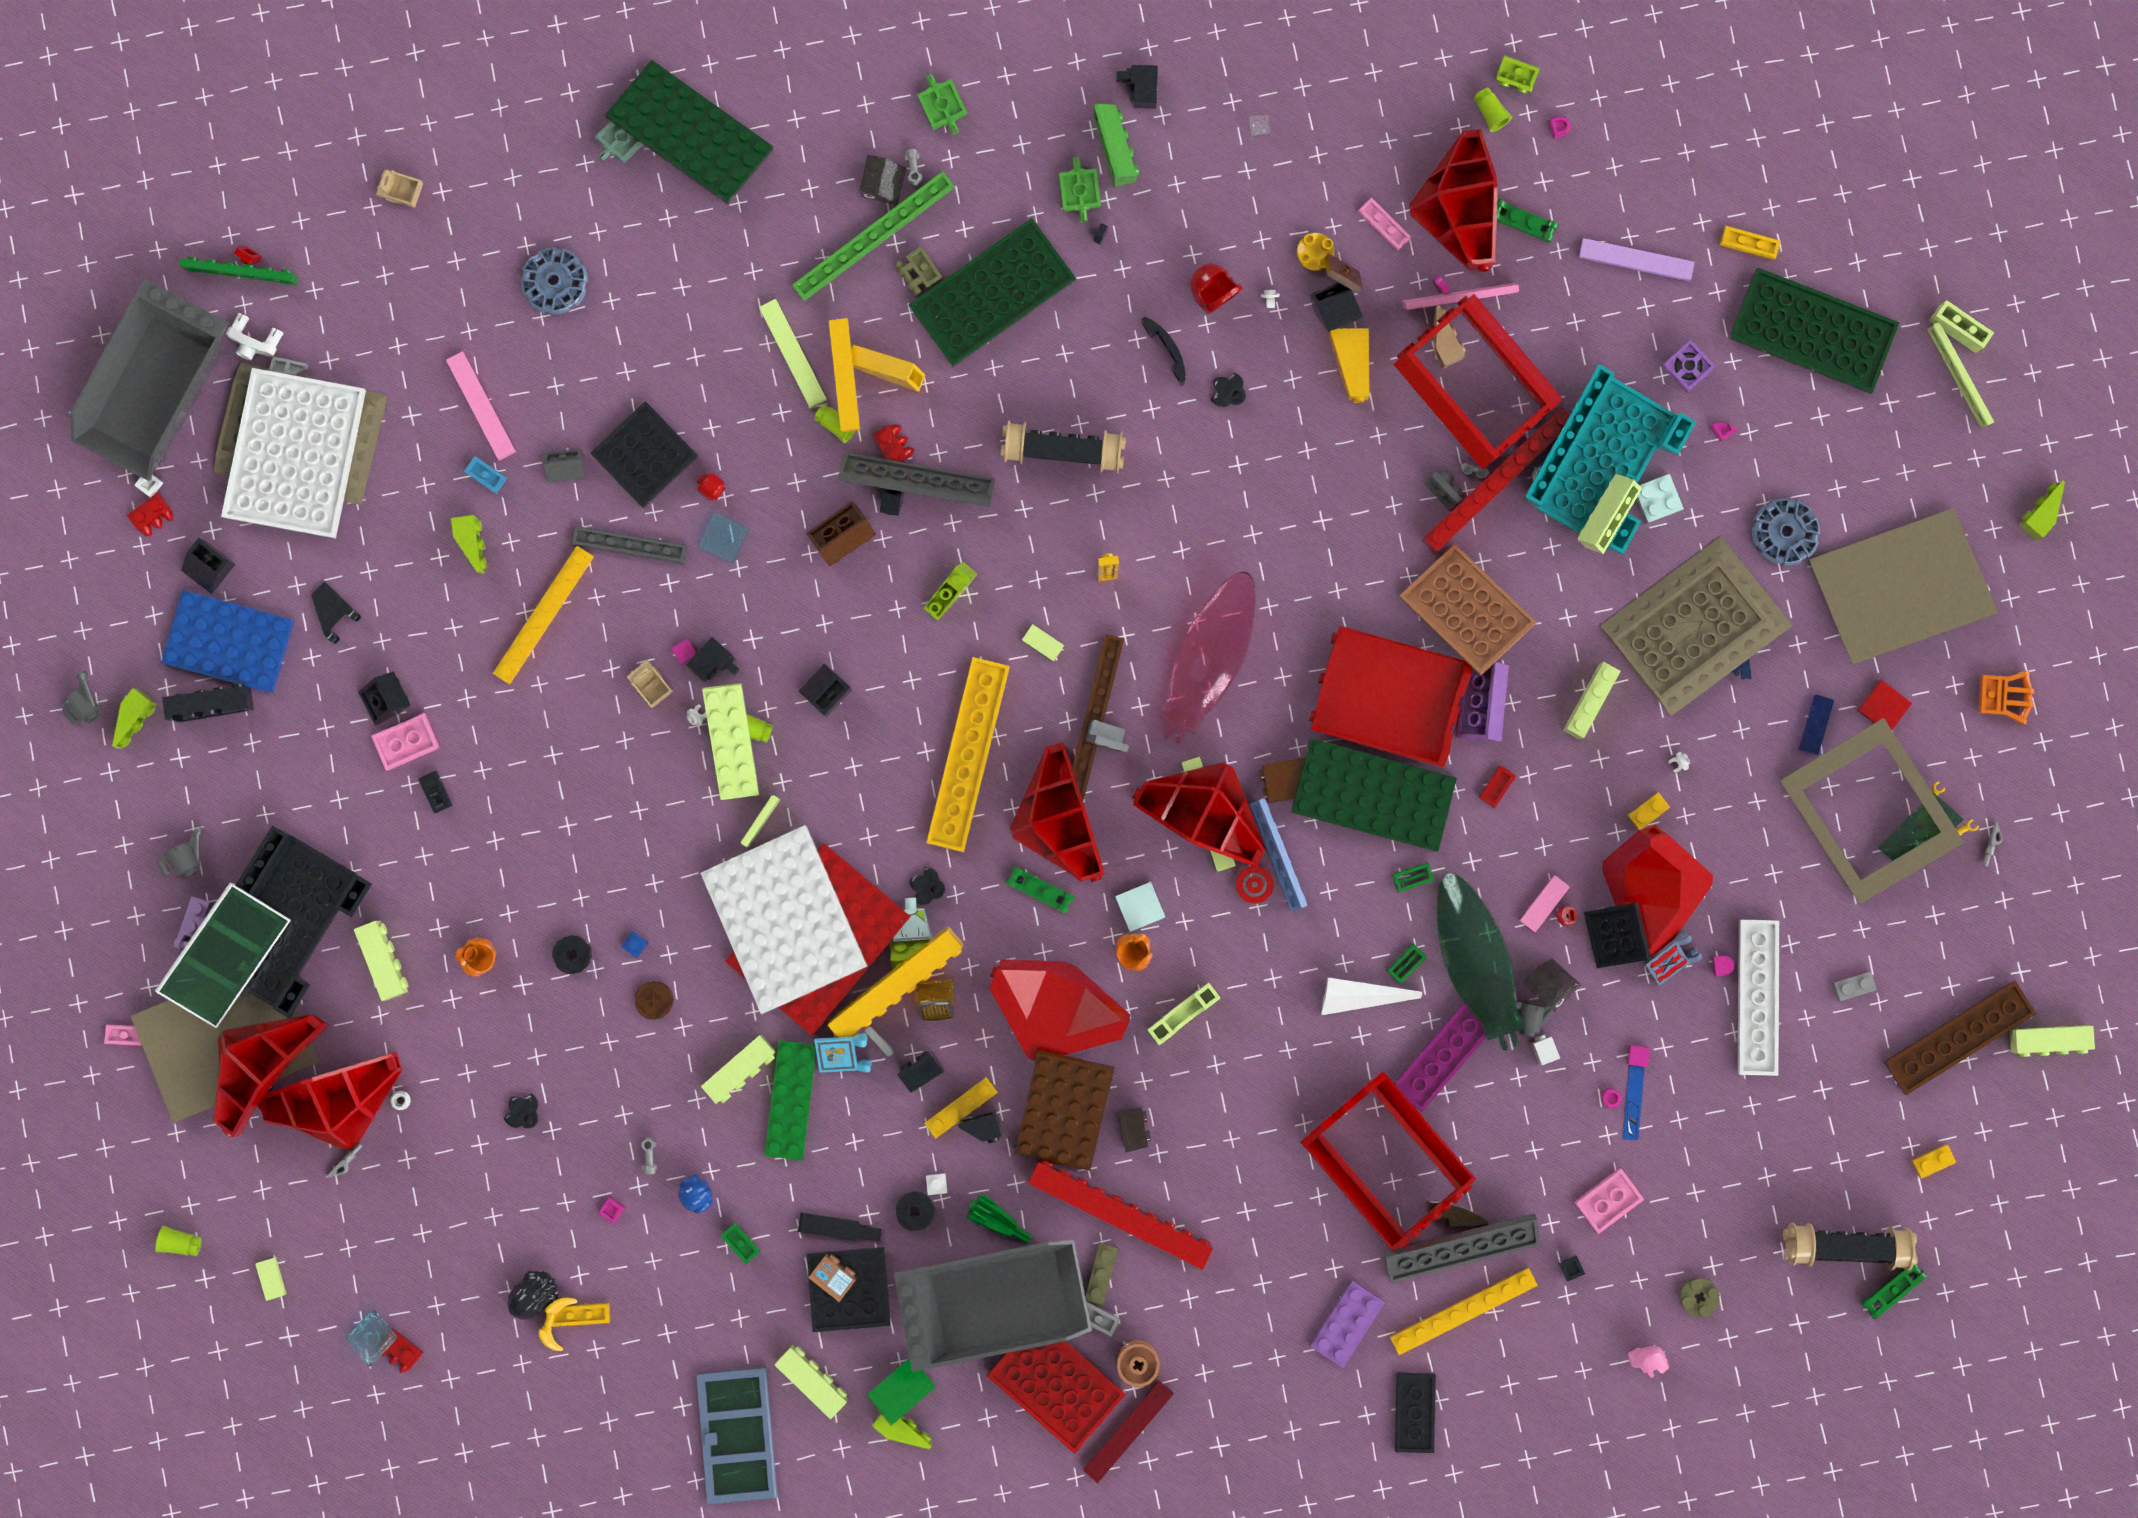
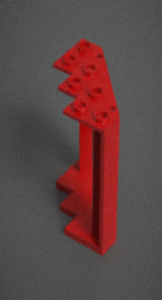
M1473 294L1469 298L1467 296L1463 297L1457 303L1459 307L1456 309L1454 307L1450 308L1437 320L1439 323L1437 326L1432 324L1416 338L1418 340L1416 344L1411 342L1396 356L1398 360L1393 365L1480 468L1483 469L1499 457L1508 446L1510 447L1528 431V428L1531 429L1549 410L1554 409L1563 398L1478 297ZM1460 313L1540 406L1494 447L1414 354Z
M1384 1071L1300 1142L1392 1251L1397 1247L1401 1249L1410 1242L1409 1238L1415 1239L1421 1233L1419 1229L1423 1231L1431 1224L1430 1220L1436 1221L1442 1215L1440 1211L1444 1213L1452 1206L1450 1202L1457 1203L1463 1197L1461 1193L1465 1195L1473 1188L1471 1184L1476 1180L1473 1174ZM1371 1092L1374 1093L1455 1188L1453 1192L1406 1232L1322 1135Z

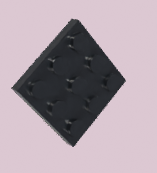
M1638 902L1584 912L1597 969L1651 959Z

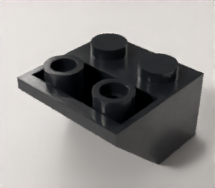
M1339 282L1310 294L1314 313L1328 332L1363 317L1352 290Z
M198 538L186 553L181 571L209 593L213 594L236 564L207 541Z
M823 664L798 692L825 717H828L853 689L826 664Z
M925 1051L916 1057L917 1062L912 1064L909 1061L899 1068L901 1072L897 1075L910 1093L944 1072L933 1052L928 1054Z

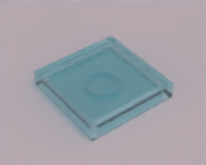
M713 513L698 547L734 563L749 528Z
M371 1310L345 1339L365 1364L372 1366L398 1337L375 1310Z

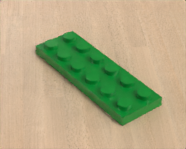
M778 1041L764 1156L804 1160L816 1062L815 1044Z

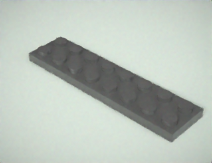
M845 452L838 480L847 483L863 484L865 486L880 487L904 493H914L990 507L995 478Z
M1534 1213L1411 1244L1402 1249L1397 1248L1394 1251H1385L1384 1256L1389 1281L1393 1283L1540 1245L1538 1221Z

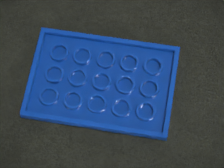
M182 590L161 663L274 693L295 620Z

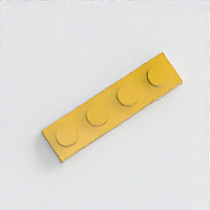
M985 1077L924 1124L936 1139L997 1094L998 1091L989 1079Z

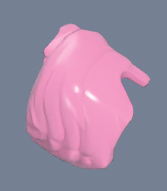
M1646 1346L1636 1348L1627 1354L1631 1366L1641 1368L1643 1373L1647 1372L1650 1378L1654 1377V1370H1658L1663 1374L1669 1369L1666 1355L1659 1347Z

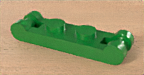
M1501 199L1497 200L1498 223L1542 241L1552 242L1553 232L1557 230L1558 223L1507 204ZM1501 210L1506 211L1505 216L1500 214ZM1541 227L1547 228L1546 232H1541Z
M1013 866L1010 878H1007L1006 884L1067 914L1068 906L1071 901L1073 902L1075 896ZM1019 875L1024 877L1022 884L1016 882ZM1059 895L1064 897L1061 904L1056 902Z
M1918 1263L1913 1265L1910 1271H1905L1903 1268L1873 1294L1865 1298L1861 1305L1870 1311V1316L1873 1319H1877L1927 1277V1274L1918 1268ZM1911 1272L1915 1275L1912 1279L1909 1277ZM1878 1300L1881 1305L1876 1308L1874 1303Z

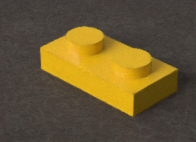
M1657 792L1628 814L1627 817L1637 830H1641L1668 810L1670 806L1660 793Z
M1945 1144L1911 1160L1918 1177L1922 1179L1956 1163V1160L1949 1146Z

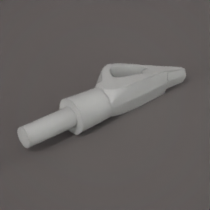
M1996 821L1985 850L1986 856L1983 863L1985 867H1988L1990 857L1994 854L1995 846L2003 841ZM1997 833H1998V836H1999V840H1998V841H1996V834H1997Z
M359 1143L352 1151L349 1150L327 1177L347 1173L349 1169L348 1163L356 1157L355 1154L363 1145ZM343 1166L344 1171L338 1172V1169Z

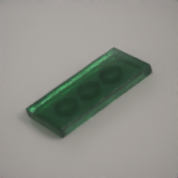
M1933 793L1954 827L1960 824L1964 819L1937 794ZM1921 804L1878 848L1893 861L1939 834L1940 830L1924 805Z

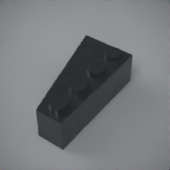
M234 684L232 688L226 689L225 687H216L212 691L198 690L189 694L181 693L175 696L162 697L165 720L176 723L254 710L251 688L244 686V684Z

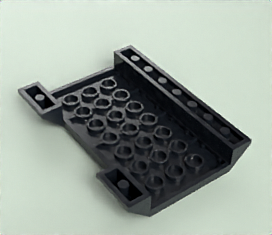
M272 826L235 885L291 919V921L243 990L271 1005L272 1009L287 1018H290L311 985L299 976L338 911L340 910L352 917L372 886V883L296 837ZM233 893L215 917L217 921L260 947H263L279 924L277 920ZM209 926L191 957L237 984L243 976L237 970L243 960L251 964L257 954Z

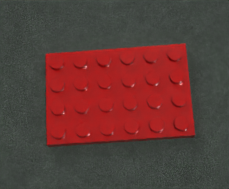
M1067 1341L1005 1353L987 1374L991 1381L1074 1454L1126 1395L1122 1389Z

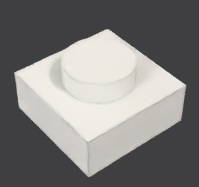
M152 475L151 481L140 477L135 486L149 497H152L162 486L163 482Z
M946 1173L926 1175L928 1195L947 1193Z

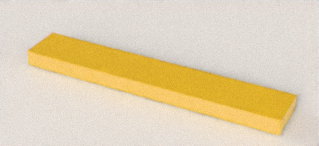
M848 318L829 320L841 433L859 431L860 422Z

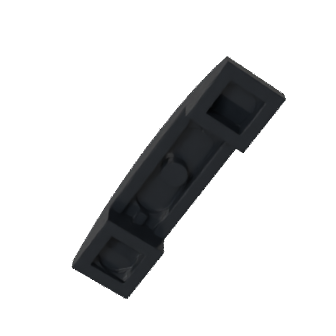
M1144 316L1141 318V324L1150 338L1156 335L1159 336L1176 363L1172 366L1171 371L1180 385H1184L1185 367L1178 347L1171 336L1160 325Z

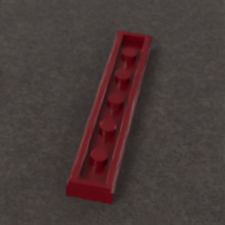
M1159 1380L1083 1468V1471L1095 1482L1099 1483L1174 1395V1392Z

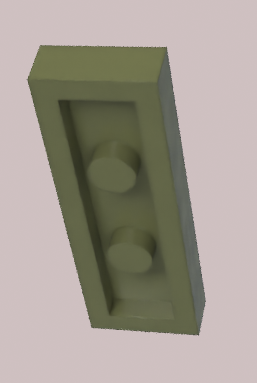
M1099 1243L1085 1295L1086 1301L1100 1305L1104 1304L1118 1247Z

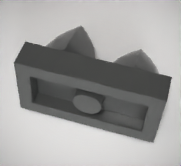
M1436 471L1424 484L1450 511L1462 500V487H1451L1449 485L1451 471Z

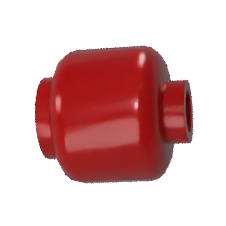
M710 472L708 475L703 473L697 481L699 484L697 491L709 501L717 500L726 489L724 487V480L713 472Z

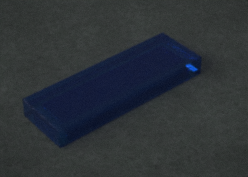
M1814 695L1798 750L1819 755L1834 703L1833 699Z

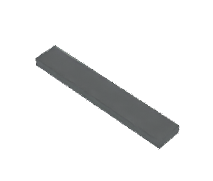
M574 526L571 542L574 546L685 564L688 549L686 544Z

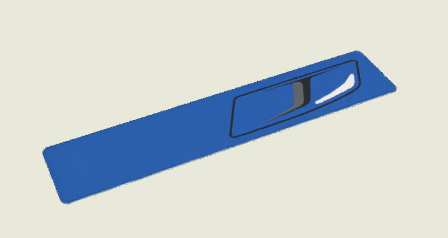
M1629 1066L1623 1139H1639L1644 1067Z

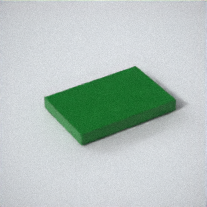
M909 1358L866 1396L891 1426L936 1386L923 1370L912 1372Z

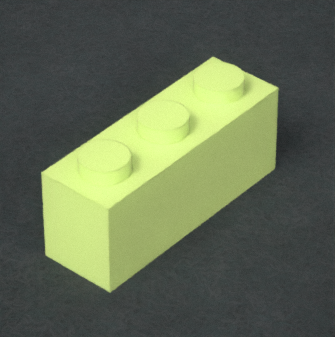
M1947 300L1938 306L1929 319L1932 324L1940 322L1948 335L1975 353L1982 350L1994 334L1993 331Z

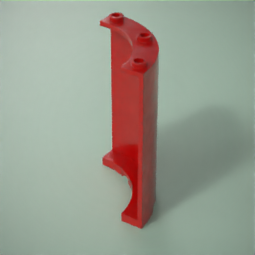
M1339 625L1337 633L1333 632L1330 643H1333L1325 673L1321 672L1318 683L1321 684L1315 710H1311L1309 721L1312 722L1310 730L1444 767L1450 754L1453 738L1451 733L1459 714V703L1461 697L1465 694L1471 677L1472 667L1464 660Z

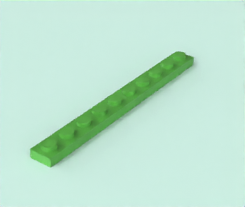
M942 171L792 285L803 301H806L955 188L953 183Z

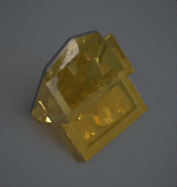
M954 979L922 981L916 984L915 1004L916 1008H919L922 1020L940 1021L954 1017Z

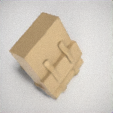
M384 170L375 195L396 204L400 203L415 208L423 182L393 170Z
M648 660L641 663L639 667L634 671L632 670L626 676L632 683L631 685L635 687L651 708H654L674 692L662 678L656 667Z

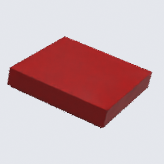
M1880 680L1857 711L1873 723L1884 718L1891 730H1893L1912 705V702L1883 680Z

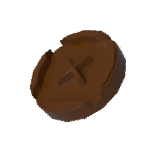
M647 982L636 992V1009L640 1015L647 1019L656 1020L663 1018L673 1007V993L662 982Z

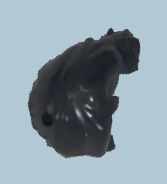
M528 1271L524 1275V1279L518 1285H514V1288L509 1293L507 1302L509 1313L518 1319L526 1320L544 1311L550 1303L558 1299L559 1292L557 1290L558 1285L555 1284V1278H551L550 1274L545 1271Z

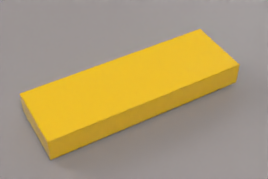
M1725 226L1719 245L1775 260L1781 241Z
M609 1303L568 1305L556 1314L552 1327L610 1323Z

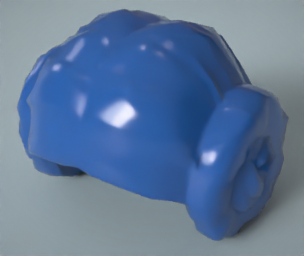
M697 1174L685 1178L680 1183L678 1198L685 1209L697 1214L704 1212L713 1205L711 1188L708 1187L707 1181L701 1179Z

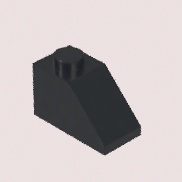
M883 489L880 513L899 516L904 492Z

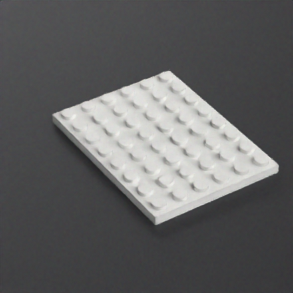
M252 368L221 517L336 539L366 390L364 388Z
M806 825L701 872L761 1014L868 967Z

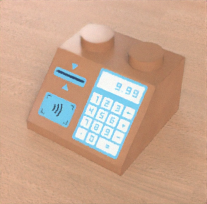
M826 1254L811 1273L809 1279L840 1302L856 1281L857 1277L854 1276L856 1273L847 1266L846 1268L839 1264L840 1260L831 1254L829 1256Z

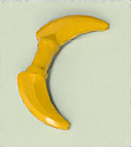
M569 1297L560 1298L545 1308V1323L538 1333L542 1343L549 1349L555 1351L563 1350V1347L558 1345L552 1336V1323L556 1314L564 1307L577 1303L576 1299Z

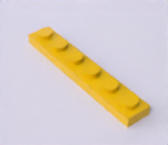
M1113 553L1101 555L1102 558L1098 559V582L1117 579L1119 568L1118 556H1114Z

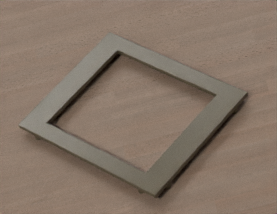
M1884 718L1780 780L1859 904L1965 843ZM1883 743L1937 825L1940 833L1860 880L1803 790Z

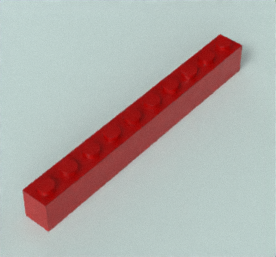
M1561 407L1421 541L1434 554L1440 550L1557 439L1570 414Z
M1043 1160V1162L1038 1161L1028 1184L1202 1270L1204 1269L1213 1250V1247L1210 1246V1241L1202 1237L1198 1240L1192 1237V1232L1186 1229L1180 1231L1175 1228L1176 1225L1168 1220L1162 1222L1157 1219L1158 1216L1149 1211L1146 1214L1140 1211L1141 1207L1133 1203L1127 1205L1122 1202L1123 1198L1115 1194L1111 1197L1105 1194V1189L1099 1186L1093 1188L1088 1185L1089 1182L1081 1177L1075 1179L1070 1176L1071 1173L1062 1168L1059 1171L1053 1168L1054 1164Z

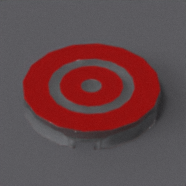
M1249 866L1238 874L1235 886L1242 900L1250 904H1260L1271 896L1274 882L1271 874L1265 868Z

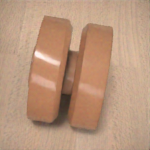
M1134 1339L1126 1342L1117 1354V1370L1122 1380L1133 1387H1143L1156 1379L1160 1366L1156 1349L1144 1340ZM1138 1360L1141 1364L1135 1365V1361Z

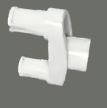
M238 313L232 326L225 333L239 345L235 353L249 361L252 360L255 353L273 357L283 332L272 328L266 341L262 343L242 334L249 318Z

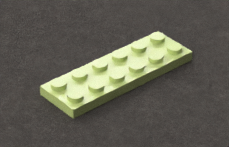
M742 683L703 688L720 800L759 795Z

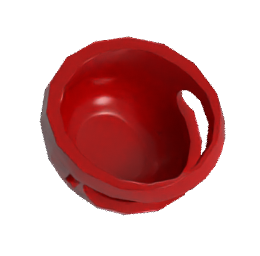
M1213 263L1200 266L1190 280L1193 298L1208 315L1243 290L1240 283L1236 284L1233 278L1229 277L1226 269Z

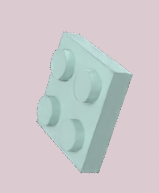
M1670 474L1639 485L1642 490L1637 496V501L1646 523L1684 509Z

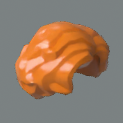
M1125 934L1116 942L1115 955L1126 970L1141 971L1150 963L1152 957L1150 939L1145 934Z
M478 937L469 939L455 953V960L459 962L464 973L476 977L485 974L493 968L496 958V950L492 942L486 938Z

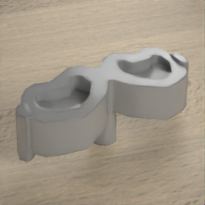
M1467 463L1460 465L1461 471L1465 475L1474 472L1477 478L1482 479L1490 474L1486 468H1475Z

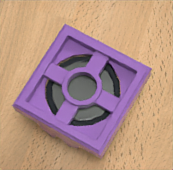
M1691 339L1661 365L1686 393L1693 389L1716 367Z

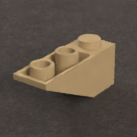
M1440 305L1436 306L1434 310V326L1439 324L1437 320L1446 313L1445 309H1441ZM1449 323L1434 336V355L1442 369L1462 360L1466 352L1463 344L1459 343L1456 338L1455 328L1452 325L1450 326Z

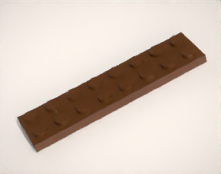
M2012 981L1885 1060L1884 1064L1903 1094L1908 1095L2037 1013L2017 982Z

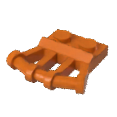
M2029 670L2008 677L1981 675L1978 713L2003 715L2020 725H2026V718L2034 705V702H2032L2034 689L2028 676L2030 675ZM2021 678L2024 688L2008 687V682ZM2007 692L2024 694V701L2007 700ZM2006 706L2023 707L2019 716L2006 710Z

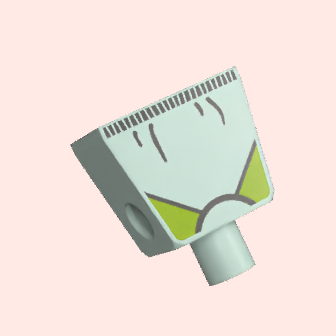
M905 898L904 911L911 917L895 935L893 940L931 939L925 909H917L916 898Z

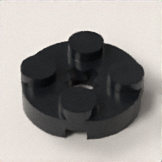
M571 935L560 939L555 944L552 957L560 971L566 974L580 973L591 962L592 948L584 938ZM574 949L577 957L570 960V956L567 953L568 951L572 952Z
M912 1191L900 1198L896 1205L897 1220L907 1230L918 1231L925 1229L933 1220L935 1207L930 1197L922 1192ZM918 1206L920 1208V1215L915 1214L912 1216L910 1208Z

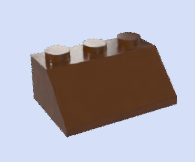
M853 501L806 533L829 567L876 535L867 519Z

